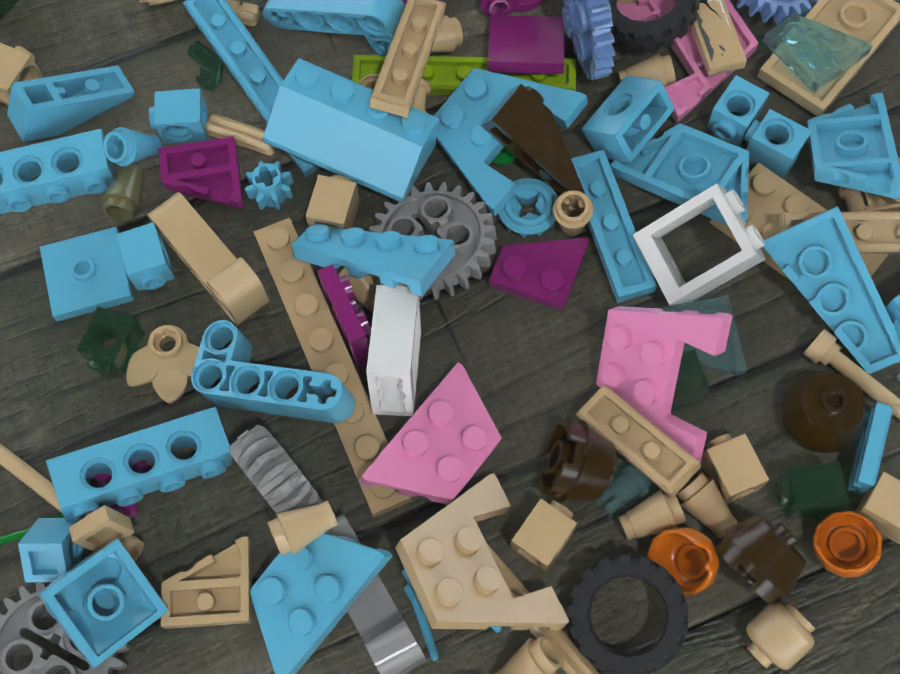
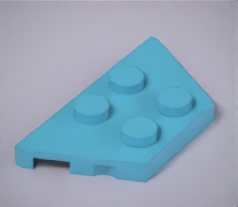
M883 92L871 95L870 103L854 109V106L851 104H847L837 108L832 113L822 114L807 120V128L812 130L808 142L814 181L900 199V164Z
M679 123L665 131L661 137L649 140L631 163L614 160L610 164L614 177L679 205L684 204L716 183L728 190V192L733 189L745 206L746 210L740 214L747 224L748 150ZM716 204L700 213L727 225Z
M326 531L295 555L291 551L282 556L280 553L276 556L249 590L275 674H296L391 559L393 555L389 551L374 549L359 544L356 540L344 536H335Z

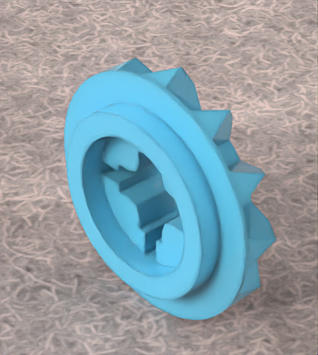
M533 178L516 180L514 182L517 191L498 213L499 220L505 224L508 232L514 231L523 238L533 234H537L540 237L545 230L554 226L556 219L553 214V205L558 196L548 184L541 180ZM537 200L535 205L536 214L534 215L529 212L525 216L520 217L522 208L520 204L528 206Z

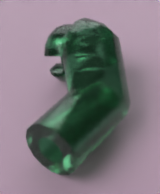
M196 41L188 49V56L201 65L199 69L200 76L196 75V81L204 89L214 90L222 83L224 63L213 51L200 41Z

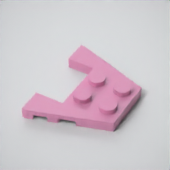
M618 0L617 9L622 15L631 20L646 22L659 19L668 14L679 0H637V2L620 4V0ZM724 0L745 57L748 59L756 51L758 41L730 0ZM690 25L687 27L688 32L681 39L677 37L673 40V44L670 45L690 75L664 87L675 108L671 116L676 123L685 118L735 71L707 75Z
M617 306L609 309L596 385L601 388L605 384L701 464L707 432L671 414L684 343L713 356L725 352L733 315L720 312L715 314H699V311L689 310L667 312L658 308Z

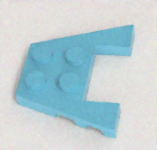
M473 68L435 113L434 116L439 118L436 141L454 165L459 168L475 193L477 192L485 202L490 213L496 216L514 195L517 188L515 182L489 166L504 146L481 125L507 93L520 84L525 87L529 86L539 92L544 99L543 104L551 110L555 122L566 129L587 106V95L581 92Z

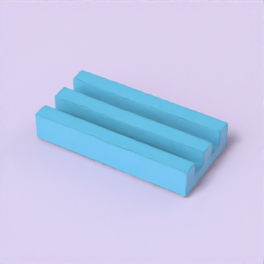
M877 402L874 408L871 407L869 412H866V424L862 435L858 439L846 489L847 492L861 496L876 485L893 412L892 406Z

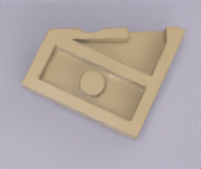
M249 536L235 540L236 544L215 556L209 555L196 562L192 569L186 572H179L161 583V600L169 610L161 616L162 628L252 623V599L249 592L252 588V540Z

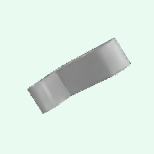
M344 513L336 517L338 526L329 529V534L344 536L361 544ZM377 575L347 612L362 637L364 645L379 673L407 674L427 662L382 580Z

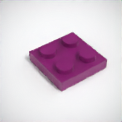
M333 264L317 272L328 305L359 370L367 366L371 327L363 310L359 311L354 299L356 296L347 276L344 275L339 278Z

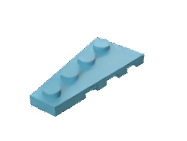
M838 206L764 239L765 246L763 248L868 374L900 362V338Z
M316 224L308 227L291 244L294 259L321 267H327L332 264L335 269L340 266L348 267L349 275L359 278L372 274L380 278V284L392 288L398 286L399 283L406 284L410 287V293L419 296L425 294L456 255L454 240L439 239L434 235L409 236L401 235L396 231L379 233L364 231L362 228H329L325 224Z

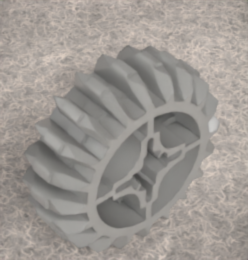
M257 425L249 431L246 430L237 437L238 440L230 445V455L275 513L323 503L300 469L265 427Z

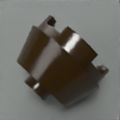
M811 373L804 375L794 381L784 394L782 401L783 424L792 437L800 443L799 445L806 450L816 453L842 451L852 446L864 431L866 409L863 395L858 386L843 375L836 373Z
M566 420V426L556 425L544 449V452L550 454L547 462V474L539 472L538 475L540 492L553 496L554 500L559 503L597 501L605 492L614 475L615 447L613 443L583 420L577 423Z
M761 514L726 528V534L721 538L722 541L716 546V549L732 569L736 568L753 585L751 589L769 604H772L784 594L789 596L806 564V560L794 547L799 543L797 538L781 522L774 527Z

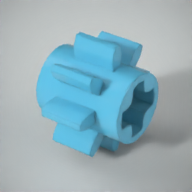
M260 161L259 166L253 172L246 173L248 182L251 185L247 186L245 191L249 199L256 198L260 210L264 209L265 206L275 207L279 210L280 204L286 198H293L289 185L294 183L291 172L282 173L279 161H276L274 164Z

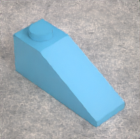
M118 65L14 82L11 86L7 116L23 142L59 136L133 98L135 91Z

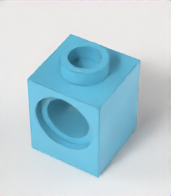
M735 75L714 106L706 129L712 131L719 139L727 142L730 141L740 147L751 124L761 115L770 93ZM731 112H737V113H739L741 116H736V115L732 114Z
M200 88L155 92L154 107L149 108V122L151 129L157 130L163 144L208 140L207 130L205 129L206 122L208 121V106Z
M769 109L762 122L757 119L753 121L744 137V140L749 142L746 149L749 151V160L756 164L759 162L773 173L785 178L803 150L812 130ZM768 140H774L778 142L780 145L773 144Z
M154 222L115 234L126 274L137 291L143 289L154 290L162 287L167 281L176 279L164 239Z
M65 518L37 519L18 543L25 582H53L84 560L86 550L84 547L72 542L68 528L78 521H75L74 518L67 521Z

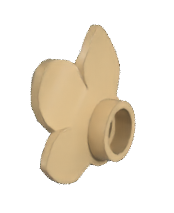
M163 325L156 328L151 333L147 346L139 349L132 355L127 368V384L130 387H136L152 382L154 390L163 401L168 404L174 403L184 394L188 386V378L192 376L200 347L189 343L187 335L177 326ZM169 341L175 342V347L172 350L163 351L165 343Z

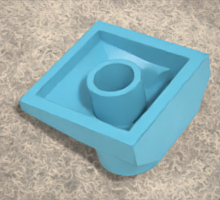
M118 538L89 555L38 594L44 602L47 612L57 620L92 668L97 667L169 611Z

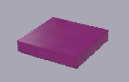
M491 15L488 71L494 73L564 74L563 17Z

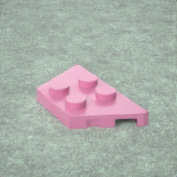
M457 362L363 473L359 481L363 486L372 488L373 484L396 489L398 490L397 494L410 497L424 496L430 501L446 505L456 499L502 439L462 364Z

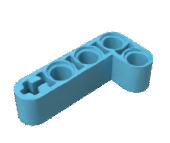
M268 0L262 14L270 24L281 29L364 35L377 54L387 55L405 4L403 0Z
M218 320L206 328L192 371L191 381L193 387L214 405L329 423H341L353 414L355 398L335 375L250 363L253 349L251 341L234 324L227 320ZM232 340L231 344L224 349L225 345ZM222 377L220 383L212 388L214 382ZM260 382L258 388L249 394L251 387ZM298 387L297 393L292 398L286 399L288 393Z

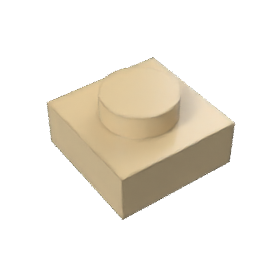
M106 505L88 512L83 519L68 527L72 542L93 552L114 539L118 538L121 541L134 533L131 519Z

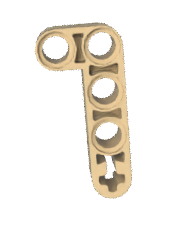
M177 192L147 214L150 222L155 223L163 239L237 326L270 302L261 281L244 259L241 257L237 259L180 192Z

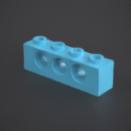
M102 129L0 152V214L24 212L31 207L46 203H62L72 197L105 192L117 175L115 163L111 162L104 153L103 143L106 136Z
M215 406L46 460L65 520L74 518L75 521H79L88 512L97 510V508L104 505L108 507L114 504H118L120 507L129 506L142 500L144 494L159 489L161 492L174 491L185 485L186 480L202 476L204 479L218 476L226 471V467L232 465V456L230 455L228 439ZM181 447H190L196 452L191 458L186 460L178 459L173 455ZM141 460H148L154 464V467L147 473L139 474L131 470L133 465ZM98 474H107L112 477L111 481L104 487L95 488L89 485L91 479Z

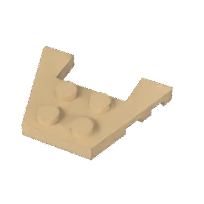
M495 473L489 474L403 537L395 549L431 629L486 630L489 626H510L512 630H528L530 627H547L548 631L561 630L570 621L552 586L513 598L476 523L503 515L511 507Z

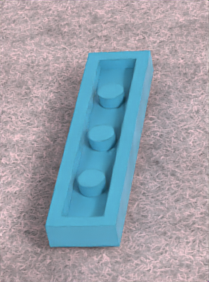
M600 150L572 158V163L585 194L593 204V215L587 224L616 302L619 303L654 293L657 288L655 279L633 237L636 231L605 151Z

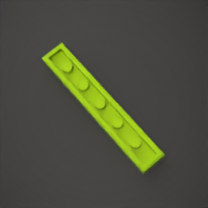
M354 55L352 81L359 84L362 78L367 75L380 74L387 55ZM429 56L422 79L431 84L430 95L451 96L473 68L488 71V57ZM564 58V74L498 73L576 91V59Z

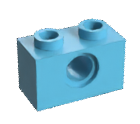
M626 76L582 127V131L594 152L604 150L608 159L631 163L675 108L661 80Z

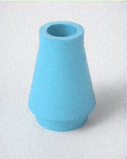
M118 127L108 133L103 143L106 157L119 166H128L149 157H156L159 155L158 148H162L158 136L123 127Z

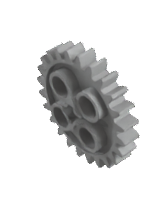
M427 182L425 191L420 193L413 185L410 190L411 196L406 197L403 203L398 201L395 205L385 202L384 206L387 214L376 213L374 215L377 225L370 226V232L396 231L401 235L422 236L424 235L422 225L414 219L419 218L424 224L428 235H434L439 239L454 240V244L465 242L455 245L456 255L427 290L432 291L435 300H438L440 290L446 289L451 297L455 296L454 286L460 284L465 289H469L468 277L471 276L480 280L482 278L480 266H491L490 255L496 254L494 241L497 240L492 213H487L484 201L476 203L474 192H470L463 197L460 185L452 192H448L446 182H443L438 190H433L431 183Z
M36 582V592L31 593L23 586L19 587L21 600L17 603L9 598L3 599L9 611L5 615L0 614V674H56L62 669H69L71 674H112L113 669L121 670L127 668L125 663L117 659L118 653L130 650V646L127 643L97 667L92 668L89 664V668L83 671L22 637V631L29 629L46 640L57 645L59 644L61 648L87 662L58 622L48 630H41L39 626L40 618L47 610L38 594L47 587L45 582ZM25 648H31L33 652L31 664L27 668L17 671L14 666L16 655Z

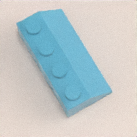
M298 58L280 85L263 136V142L403 203L436 146L439 118L414 107L411 108L408 118L369 108L370 98L373 93L372 89Z

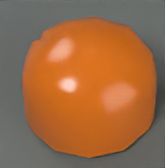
M853 511L833 512L817 525L813 536V549L816 558L826 571L842 578L860 577L870 572L878 563L882 552V536L874 524L863 515Z
M671 528L663 531L653 538L647 553L648 559L664 567L675 578L684 595L699 594L710 587L716 579L719 556L715 545L711 539L695 528Z

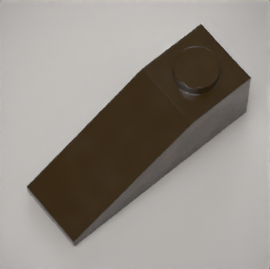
M522 84L510 90L481 126L543 182L548 184L558 195L572 190L585 194L553 114L543 104L544 99L541 94L529 86L525 87Z

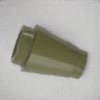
M138 165L121 166V169L101 198L103 213L114 221L129 222L133 219V216L139 213L144 171Z

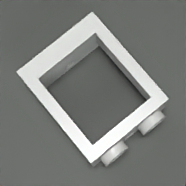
M716 183L633 234L669 305L682 308L766 259L760 249L765 246V242L753 224L747 226L740 214L746 210L745 206L733 189L728 192V190ZM716 204L742 251L686 283L661 237Z
M399 284L395 288L386 285H376L366 370L372 414L413 416L421 342L419 295L410 293V287Z

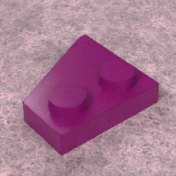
M234 136L158 148L161 182L166 190L180 192L181 194L237 209L245 208L238 149Z
M574 238L502 246L489 278V287L564 312L586 253L589 239Z

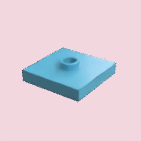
M117 227L40 247L52 317L57 322L135 301L131 282L126 274L115 234L120 233Z

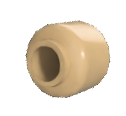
M773 602L748 623L746 631L753 642L747 649L765 668L774 663L780 669L789 670L814 647L815 641L811 633L815 628L790 602L785 606L781 603Z

